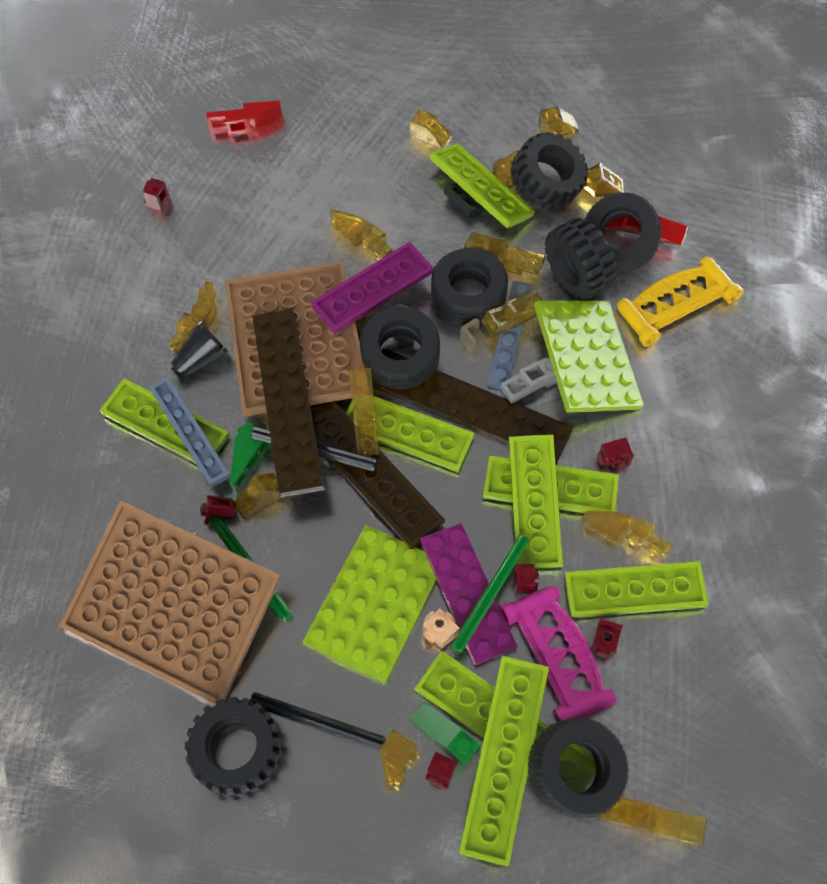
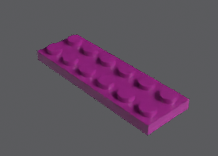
M408 242L311 301V307L335 335L431 275L434 268L412 243Z
M462 523L420 539V543L447 605L456 620L455 623L460 628L459 632L489 585ZM496 597L466 645L474 666L518 648Z

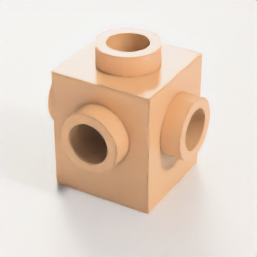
M438 609L436 612L431 611L423 620V635L430 643L433 644L435 642L442 650L459 633L460 628L455 624V618L448 611L445 613L441 609Z

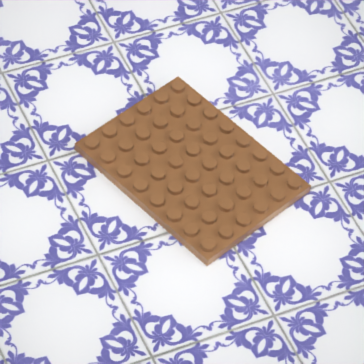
M343 261L225 280L243 417L267 413L252 315L293 309L310 405L370 395L365 367L361 359L356 323L354 322L334 335L313 310L310 303L346 281Z
M120 500L59 627L216 704L215 701L219 699L225 701L282 575Z

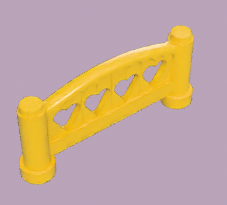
M707 256L699 262L700 267L686 269L664 277L646 288L633 301L626 298L620 300L617 303L618 311L639 335V341L644 347H649L660 338L661 333L658 329L720 297L728 304L734 303L743 295V288L739 284H735L718 264ZM700 276L704 277L706 289L693 285L690 281L696 280ZM687 285L690 298L676 293L674 289ZM670 293L673 296V306L663 303L657 298L664 297V294ZM648 302H654L656 304V314L641 309V306L647 305Z

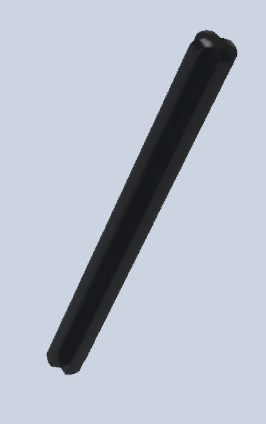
M253 427L251 438L271 443L269 429ZM317 443L319 457L370 471L375 469V458Z
M253 692L250 698L254 704H260L266 711L379 750L384 747L385 737L374 732L257 692Z

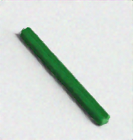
M216 515L211 517L210 525L227 548L253 561L221 517ZM275 591L269 604L280 619L286 621L291 618L292 612Z
M523 535L517 537L453 641L451 647L455 651L461 653L466 647L528 545L529 539Z

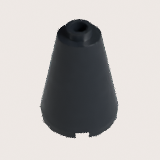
M201 322L196 324L171 361L173 367L170 369L178 377L183 375L186 378L229 352L226 348L221 350L223 347L222 343L206 327L201 329L204 326Z

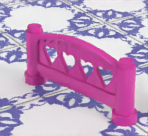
M548 586L516 601H506L499 604L508 626L518 622L539 665L549 667L547 680L560 704V707L553 710L555 721L558 722L571 718L586 719L612 707L617 702V699L611 689L606 690L603 688L597 662L585 636L570 615L558 604L557 599L560 598L558 588L556 586ZM544 612H552L553 620H556L558 623L556 628L537 626ZM560 631L564 634V640L569 644L567 649L548 646L556 632ZM572 652L575 655V661L580 664L578 670L558 667L566 653ZM583 673L586 676V682L591 685L590 691L570 689L577 674Z

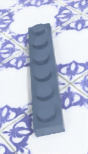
M517 281L512 283L487 387L501 390L500 384L511 378L532 291V284Z
M166 377L151 385L149 388L211 488L230 478L226 467L170 379Z

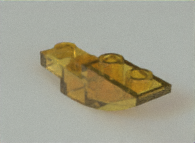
M337 210L330 211L331 226L334 230H339L347 242L353 243L356 247L362 243L365 249H370L375 254L378 261L393 252L387 245L386 234L372 223L353 214Z
M472 232L464 245V248H477L489 252L501 261L506 271L521 275L523 271L538 275L546 261L543 254L511 247L507 240Z
M205 281L203 288H200L196 305L192 306L191 314L184 312L182 318L178 320L176 333L169 341V348L174 357L197 323L201 322L204 325L201 329L204 327L208 329L217 314L214 302L217 293L213 282Z
M371 368L349 370L357 454L376 455L379 454Z
M598 510L586 511L581 521L588 530L592 532L597 531L612 543L621 544L622 540L626 538L632 545L641 546L657 558L665 559L673 545L652 534L656 528L655 525L623 513Z
M620 797L619 802L612 806L611 810L600 815L601 820L676 842L683 841L700 846L704 845L708 820L703 817L656 807L654 804Z

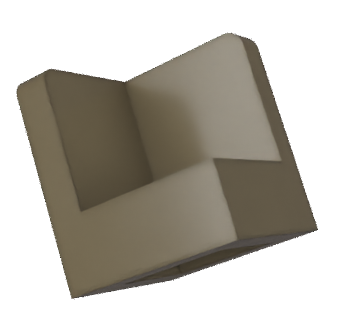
M478 318L462 326L460 332V341L471 354L489 344L488 338L479 329L480 320Z

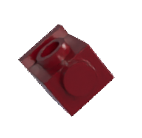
M151 178L143 188L144 205L162 211L170 197L166 183Z
M626 437L602 444L597 454L600 465H604L605 468L610 466L616 468L623 465L624 462L626 466H629L634 458Z
M516 564L514 570L515 594H532L538 591L539 572L535 571L534 564Z
M599 619L591 645V650L595 652V655L602 658H613L623 625ZM603 636L611 638V641H605Z
M435 751L425 779L448 789L458 762Z

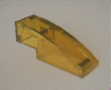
M536 292L508 300L504 306L487 311L481 322L492 337L502 334L535 318L537 314L534 304L537 300H542V298Z

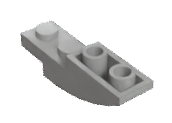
M550 357L520 369L518 375L500 384L501 390L511 404L543 386L548 388L557 383Z

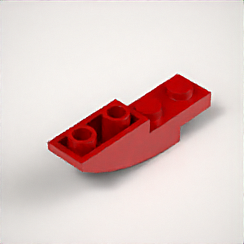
M280 100L243 103V109L206 112L209 130L227 129L228 135L260 128L282 116Z
M631 217L616 218L606 227L612 230L641 235L639 222ZM659 217L662 232L661 242L682 246L688 226Z

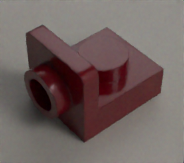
M207 495L205 503H201L200 516H203V522L207 525L209 524L211 514L218 517H233L235 512L233 498Z

